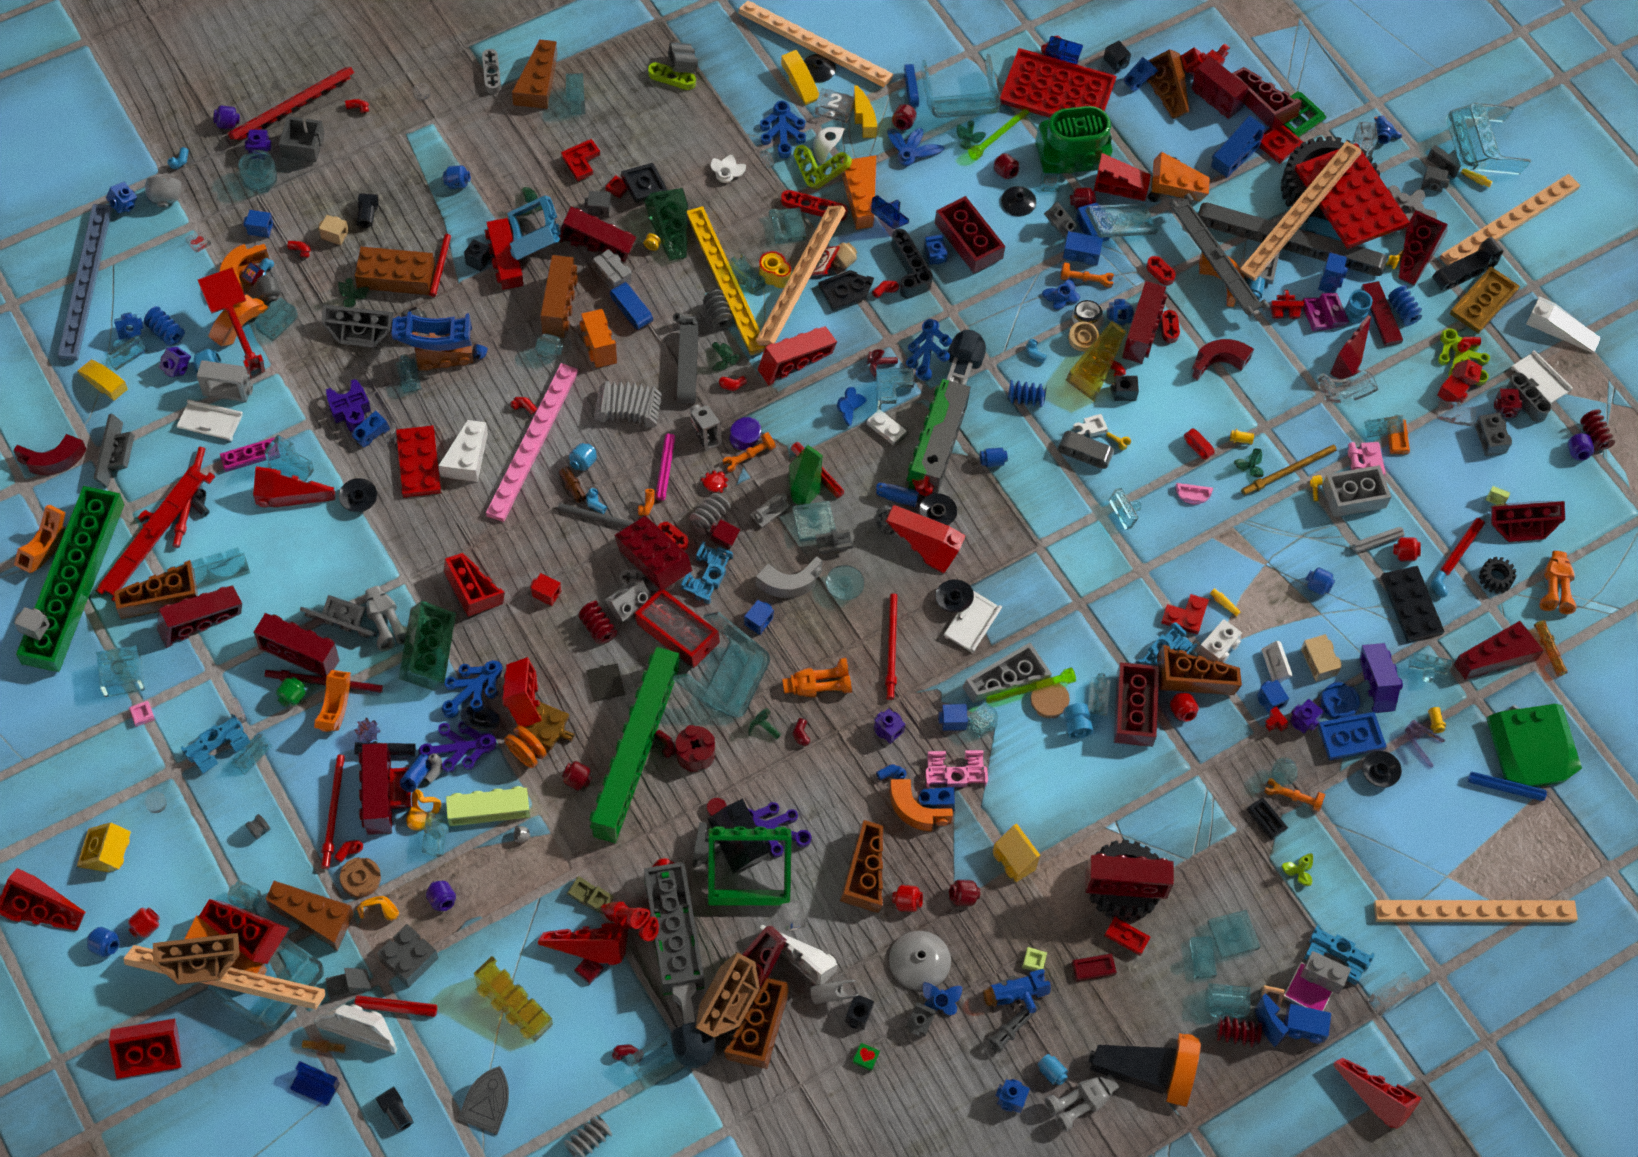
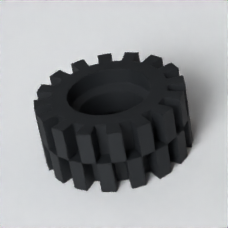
M1494 557L1484 563L1479 572L1480 583L1485 584L1483 586L1484 589L1490 588L1489 592L1491 593L1495 590V594H1498L1499 591L1504 593L1510 589L1516 579L1517 574L1515 573L1517 571L1513 569V564H1508V559L1504 562L1503 557H1500L1499 560L1497 557ZM1491 571L1501 572L1504 575V579H1495L1491 575Z

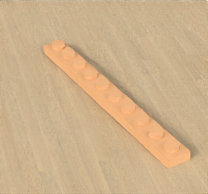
M747 1L739 8L738 14L882 87H885L892 80L893 74L886 69L799 27L797 24L753 2Z
M1348 141L1344 143L1240 268L1242 274L1256 281L1361 154L1360 148Z
M1567 174L1442 253L1440 259L1446 265H1449L1478 251L1481 243L1489 237H1493L1495 241L1500 240L1577 191L1580 184L1570 174Z
M828 206L756 339L759 345L775 344L846 211L843 206Z
M1575 900L1374 901L1376 922H1576L1578 920Z
M133 945L123 958L124 965L165 974L153 964V949ZM231 967L221 980L200 982L315 1010L325 997V989Z

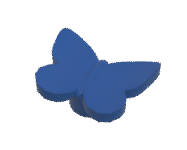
M1071 279L1066 280L1058 289L1048 288L1042 292L1046 300L1053 301V307L1056 310L1064 308L1066 302L1076 303L1080 300V295L1075 292L1076 287Z
M848 387L845 390V397H840L837 402L838 411L842 413L847 426L852 425L855 408L862 406L867 401L863 395L856 394L854 387Z
M923 982V995L927 999L924 1003L925 1006L936 1011L942 1009L948 1015H954L957 1012L955 1002L961 997L962 986H953L944 991L943 989L939 990L931 983Z

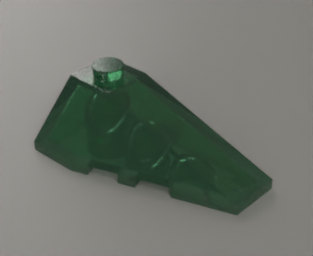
M683 188L650 193L644 200L648 217L657 236L661 239V244L669 261L686 258L688 203Z

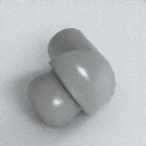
M436 753L428 757L430 771L424 779L429 784L443 771L442 759Z

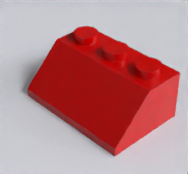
M175 1018L111 1029L108 1042L116 1079L182 1067L180 1041Z

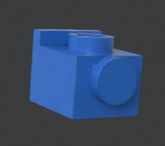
M943 234L925 237L924 249L929 265L947 262L948 253L943 240Z

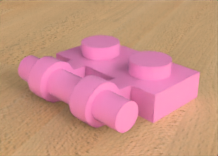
M1354 442L1348 444L1349 450L1347 453L1348 457L1351 458V470L1380 465L1385 476L1386 473L1379 442L1361 443L1360 449L1356 448ZM1358 458H1362L1363 464L1359 462Z

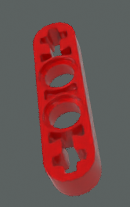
M785 190L781 194V204L786 208L823 217L826 210H819L818 207L820 205H825L827 208L828 206H843L846 211L841 221L847 218L848 208L842 203L793 190ZM809 201L810 205L803 206L801 202Z

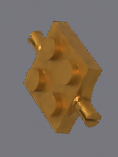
M540 702V706L536 707L539 715H541L542 721L524 728L529 730L544 747L550 750L553 749L555 743L561 737L572 742L575 734L565 730L569 714Z

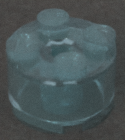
M254 150L253 153H246L240 158L238 166L243 186L255 192H269L278 178L272 156L266 151Z

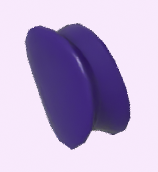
M743 417L735 421L730 429V443L738 450L754 447L762 432L759 421L751 417Z

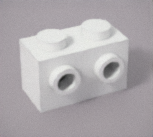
M1223 619L1201 644L1198 654L1206 657V660L1224 663L1230 656L1229 652L1232 649L1236 650L1240 645L1241 640L1239 639L1242 632Z

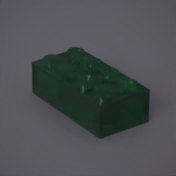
M420 601L410 609L398 679L433 691L445 684L456 617L455 612L424 601Z

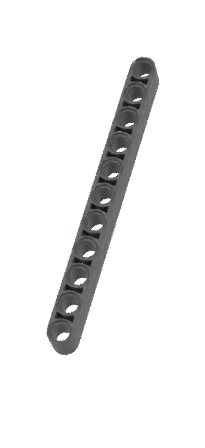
M1207 202L1200 205L1198 216L1206 227L1260 243L1265 240L1278 224L1274 221ZM1298 229L1282 248L1325 262L1329 253L1347 257L1345 267L1373 276H1381L1383 274L1387 257L1383 253L1359 246L1347 249L1342 241Z

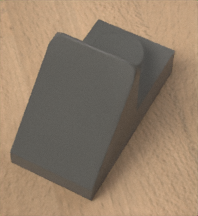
M1437 145L1431 148L1427 160L1440 169L1449 171L1448 174L1455 179L1461 167L1458 147L1450 154Z
M699 822L693 867H698L709 860V830H707V823ZM715 843L716 855L720 852V844Z
M344 968V974L325 978L330 1000L371 990L367 969Z

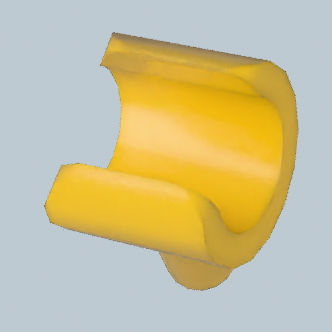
M1400 251L1396 256L1390 255L1386 265H1392V269H1395L1399 258L1402 257L1403 251Z
M1110 432L1106 433L1107 437L1118 443L1120 450H1126L1127 445L1131 443L1129 437L1119 438Z
M1321 475L1313 476L1310 480L1315 502L1318 501V486L1323 484Z

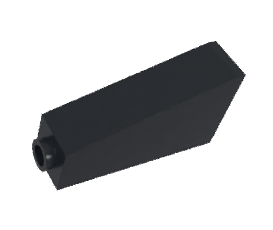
M1098 1045L1095 1051L1091 1050L1088 1062L1092 1063L1091 1071L1106 1076L1110 1074L1115 1079L1163 1094L1176 1049Z

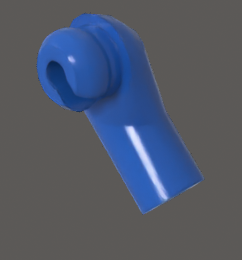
M891 764L877 771L876 775L881 781L887 777L904 779L907 773L904 768Z

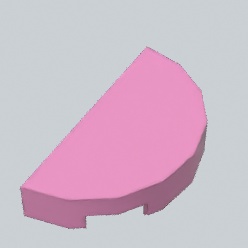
M1176 483L1175 485L1179 498L1192 505L1206 502L1211 497L1213 491L1211 487Z

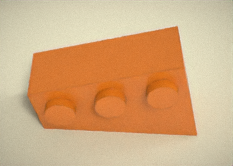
M1162 151L1154 159L1151 192L1184 198L1186 194L1190 193L1193 199L1199 202L1209 194L1210 178Z

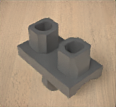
M1055 202L1044 213L1050 224L1057 229L1062 237H1066L1068 231L1071 232L1077 226L1059 202Z
M831 529V532L815 534L819 554H829V552L833 551L842 552L853 548L849 529L841 531Z

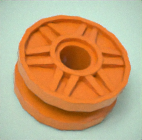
M518 725L513 729L514 735L508 734L504 738L505 744L524 765L534 768L538 764L536 758L542 760L547 755L546 750L529 730Z

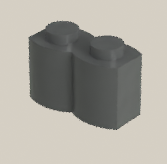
M669 43L668 58L671 62L672 71L694 73L695 68L698 67V59L695 58V49L692 48L691 44Z

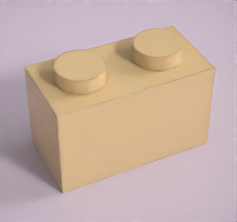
M1326 634L1304 640L1301 651L1316 682L1337 676L1341 669V661L1339 657H1336L1333 651V644L1331 640H1328Z

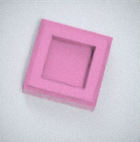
M148 701L129 707L136 727L155 720Z

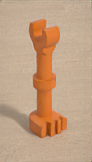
M1064 263L1060 279L1076 278L1082 279L1083 282H1100L1105 287L1112 288L1113 282L1107 279L1112 280L1114 274L1096 275L1089 274L1088 271H1084V273L1071 271L1070 263Z
M769 432L761 436L762 443L747 448L745 452L736 457H725L722 460L723 465L727 463L732 464L727 467L728 472H733L739 463L748 458H754L756 454L765 449L770 451L775 449L776 444Z
M1268 779L1267 784L1272 785L1274 788L1266 787L1264 793L1267 795L1281 794L1292 798V801L1297 802L1298 800L1313 805V810L1320 812L1325 797L1324 793L1317 792L1316 798L1300 793V790L1295 789L1294 791L1282 787L1275 779Z

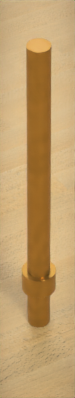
M1333 444L1263 479L1258 478L1252 484L1242 488L1241 492L1243 495H1247L1255 490L1259 491L1265 488V485L1337 451V448Z

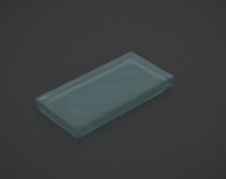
M1145 203L1088 206L1085 209L1099 238L1154 235L1159 231Z

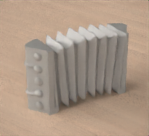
M606 381L599 386L594 419L606 422L609 418L612 421L615 418L617 421L620 418L622 421L627 418L629 422L633 419L634 423L638 420L639 425L643 422L645 427H655L659 418L662 393L654 386L649 390L648 385L643 389L642 384L637 387L636 383L631 386L627 382L623 386L622 382H620L617 386L614 381L611 386L610 382Z

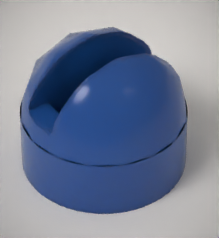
M474 344L472 355L474 358L480 356L479 359H483L487 354L488 348L483 345Z

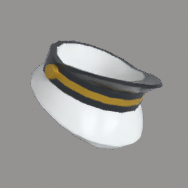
M1084 300L1075 306L1072 312V320L1074 324L1077 322H1089L1099 329L1104 321L1103 310L1096 302Z

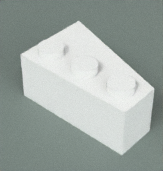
M467 420L438 466L440 477L478 482L488 435L486 422Z

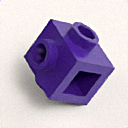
M249 130L248 140H245V150H248L250 158H268V151H271L272 143L269 140L267 130Z
M179 347L166 348L161 356L158 368L163 370L164 374L169 377L182 376L188 369L191 356Z
M1308 699L1302 705H1296L1291 711L1293 715L1290 722L1295 729L1305 734L1309 729L1313 731L1320 723L1318 720L1324 711Z
M889 708L884 713L880 712L874 719L875 733L878 737L884 738L889 744L893 743L905 731L906 724L902 721L901 716L897 712H892Z

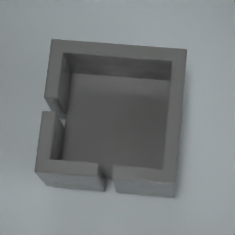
M287 116L279 142L281 156L317 162L325 135L322 121L306 119L308 131L306 132L303 118Z
M406 924L393 936L394 942L389 940L377 952L379 961L407 987H410L438 959V954L433 946L424 938L421 939L420 935Z

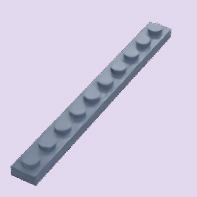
M92 205L58 357L61 360L78 361L112 213L111 205Z

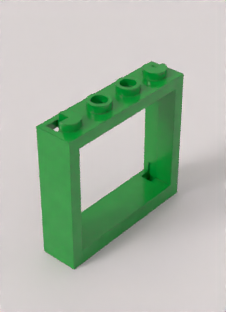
M714 827L709 829L708 905L790 906L791 829L786 827H776L775 829H766L765 827H755L754 829H746L745 827H735L734 829ZM715 840H785L784 890H714Z

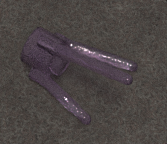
M1413 719L1405 729V732L1408 733L1406 738L1411 741L1423 759L1432 768L1434 765L1414 738L1420 739L1426 733L1442 743L1445 742V739Z

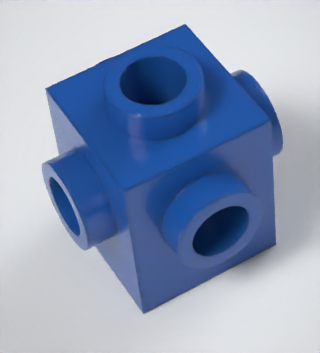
M124 181L111 186L106 199L111 207L120 214L125 211L129 212L135 207L137 196Z
M1115 299L1114 302H1109L1106 314L1113 324L1124 326L1126 323H1132L1134 310L1133 306L1125 301V299Z
M132 312L124 313L120 318L114 319L119 340L126 338L128 340L139 338L138 335H141V329H144L142 319L137 318L136 314L132 315Z
M1006 1079L1004 1085L999 1084L995 1095L999 1097L997 1104L1005 1111L1021 1113L1030 1088L1023 1086L1018 1080Z

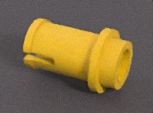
M1238 429L1231 430L1230 441H1233V443L1253 444L1254 433L1240 432Z
M1433 707L1428 710L1432 724L1430 728L1434 733H1442L1446 727L1439 707Z

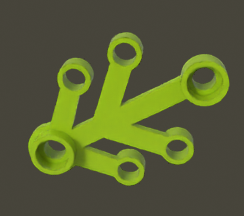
M1451 328L1442 331L1440 335V340L1444 345L1442 353L1438 358L1439 364L1447 365L1450 360V348L1452 347L1455 351L1453 364L1448 372V376L1452 374L1454 364L1467 359L1470 360V358L1478 360L1480 365H1487L1490 356L1487 353L1475 352L1479 346H1471L1464 353L1457 349V345L1463 337H1459L1458 333ZM1485 370L1481 371V380L1475 385L1482 386L1486 384L1489 375Z

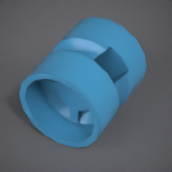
M1362 290L1352 292L1344 309L1349 322L1355 324L1362 323L1367 317L1373 301L1369 293Z
M1075 703L1063 709L1069 738H1085L1093 733L1092 722L1088 721L1090 713L1087 704Z

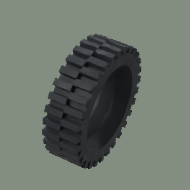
M1327 136L1326 141H1323V137H1317L1316 142L1312 138L1308 140V143H1301L1300 148L1297 146L1294 152L1290 154L1281 179L1282 198L1286 199L1285 204L1287 207L1293 206L1307 189L1295 171V166L1340 149L1344 145L1341 142L1342 138L1337 137L1336 141H1332V136ZM1363 149L1362 152L1366 156L1367 151ZM1369 155L1367 159L1380 176V171L1376 170L1378 167L1376 162L1372 163L1373 157ZM1318 205L1306 219L1305 223H1307L1310 217H1318L1327 221L1328 219Z

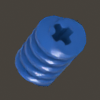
M1403 285L1390 292L1388 298L1393 308L1396 309V313L1399 314L1400 319L1403 320V324L1410 326L1422 318L1420 314L1422 308L1418 307V302H1414V296H1410L1411 291H1407V285Z
M159 306L151 308L144 317L145 326L154 332L160 340L164 341L166 345H174L184 337L185 330L180 328V325L175 323L169 315H166V312L161 310Z
M1010 380L1008 398H1010L1011 403H1014L1015 399H1017L1018 404H1021L1022 400H1024L1025 405H1028L1031 400L1033 406L1039 402L1040 407H1043L1047 385L1043 389L1042 384H1039L1036 388L1035 383L1028 387L1027 382H1024L1023 386H1021L1020 381H1017L1014 386L1013 380Z

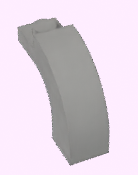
M816 557L804 570L792 575L783 574L770 564H767L756 576L755 585L765 593L779 598L802 596L815 587L816 578L823 571V561Z

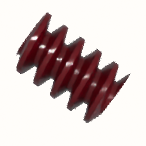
M1600 409L1592 410L1580 419L1583 430L1592 440L1594 451L1606 450L1615 444V440H1611L1613 435L1608 434L1610 429L1606 427L1607 422L1603 421L1604 416L1600 415Z
M594 600L583 606L578 613V617L582 620L583 625L586 626L587 631L590 632L591 637L594 638L595 643L605 644L615 638L617 630H613V624H609V618H606L605 612H602L601 606H598L599 603Z
M1220 1015L1216 1032L1217 1041H1220L1222 1036H1225L1226 1043L1229 1042L1230 1038H1233L1234 1044H1237L1238 1040L1241 1039L1242 1046H1245L1246 1042L1249 1041L1250 1047L1253 1048L1255 1043H1258V1045L1260 1043L1262 1023L1258 1022L1255 1026L1254 1021L1250 1020L1246 1024V1020L1241 1019L1238 1024L1236 1017L1230 1022L1229 1016H1225L1222 1020Z

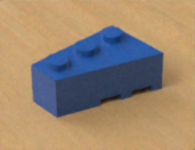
M1249 115L1225 144L1214 152L1211 167L1228 178L1259 149L1266 127Z

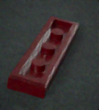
M1380 282L1362 284V291L1369 293L1373 301L1370 311L1384 345L1389 346L1402 343V335Z

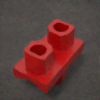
M1283 290V295H1277L1276 300H1272L1271 304H1269L1270 308L1268 310H1271L1273 319L1283 318V310H1289V319H1298L1301 309L1304 307V301H1289L1295 300V295H1289V290Z

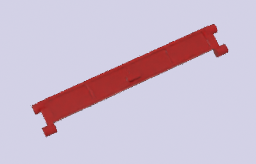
M193 464L186 471L98 585L97 593L102 595L104 592H107L114 596V592L125 585L203 482L210 484L215 478L214 474L211 472L207 476L198 471L200 467L196 464Z

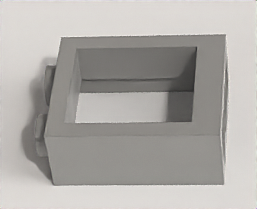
M201 360L197 379L203 396L247 402L249 395H252L253 385L250 383V375L247 373L245 366Z

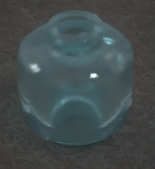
M547 333L538 337L535 346L539 356L551 360L555 359L557 355H561L563 345L560 344V338Z
M1287 757L1277 759L1272 766L1274 781L1280 785L1292 784L1298 776L1296 763Z

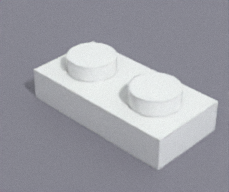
M880 409L867 420V425L893 446L907 434L903 427Z
M1275 641L1261 649L1272 682L1278 679L1279 683L1293 676L1280 641Z

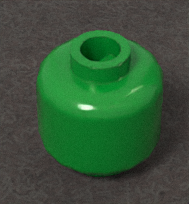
M294 677L284 679L276 689V695L279 697L277 701L284 707L288 705L297 706L306 694L305 685Z

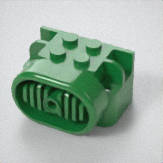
M1094 106L1065 108L1056 111L1049 120L1039 124L1035 143L1044 176L1098 170L1102 153L1111 157L1113 152L1111 146L1112 136L1110 133L1111 120L1106 112Z

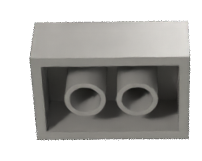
M1380 465L1327 474L1322 484L1333 517L1387 508L1391 499V494Z

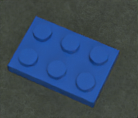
M1375 712L1323 721L1318 724L1329 761L1382 751L1387 747Z

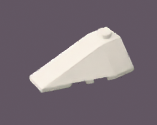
M1540 296L1526 325L1594 353L1600 337L1556 303Z
M762 925L759 928V934L764 930L766 926ZM780 933L787 939L780 954L815 985L824 984L836 972L837 964L833 956L830 954L826 955L817 948Z

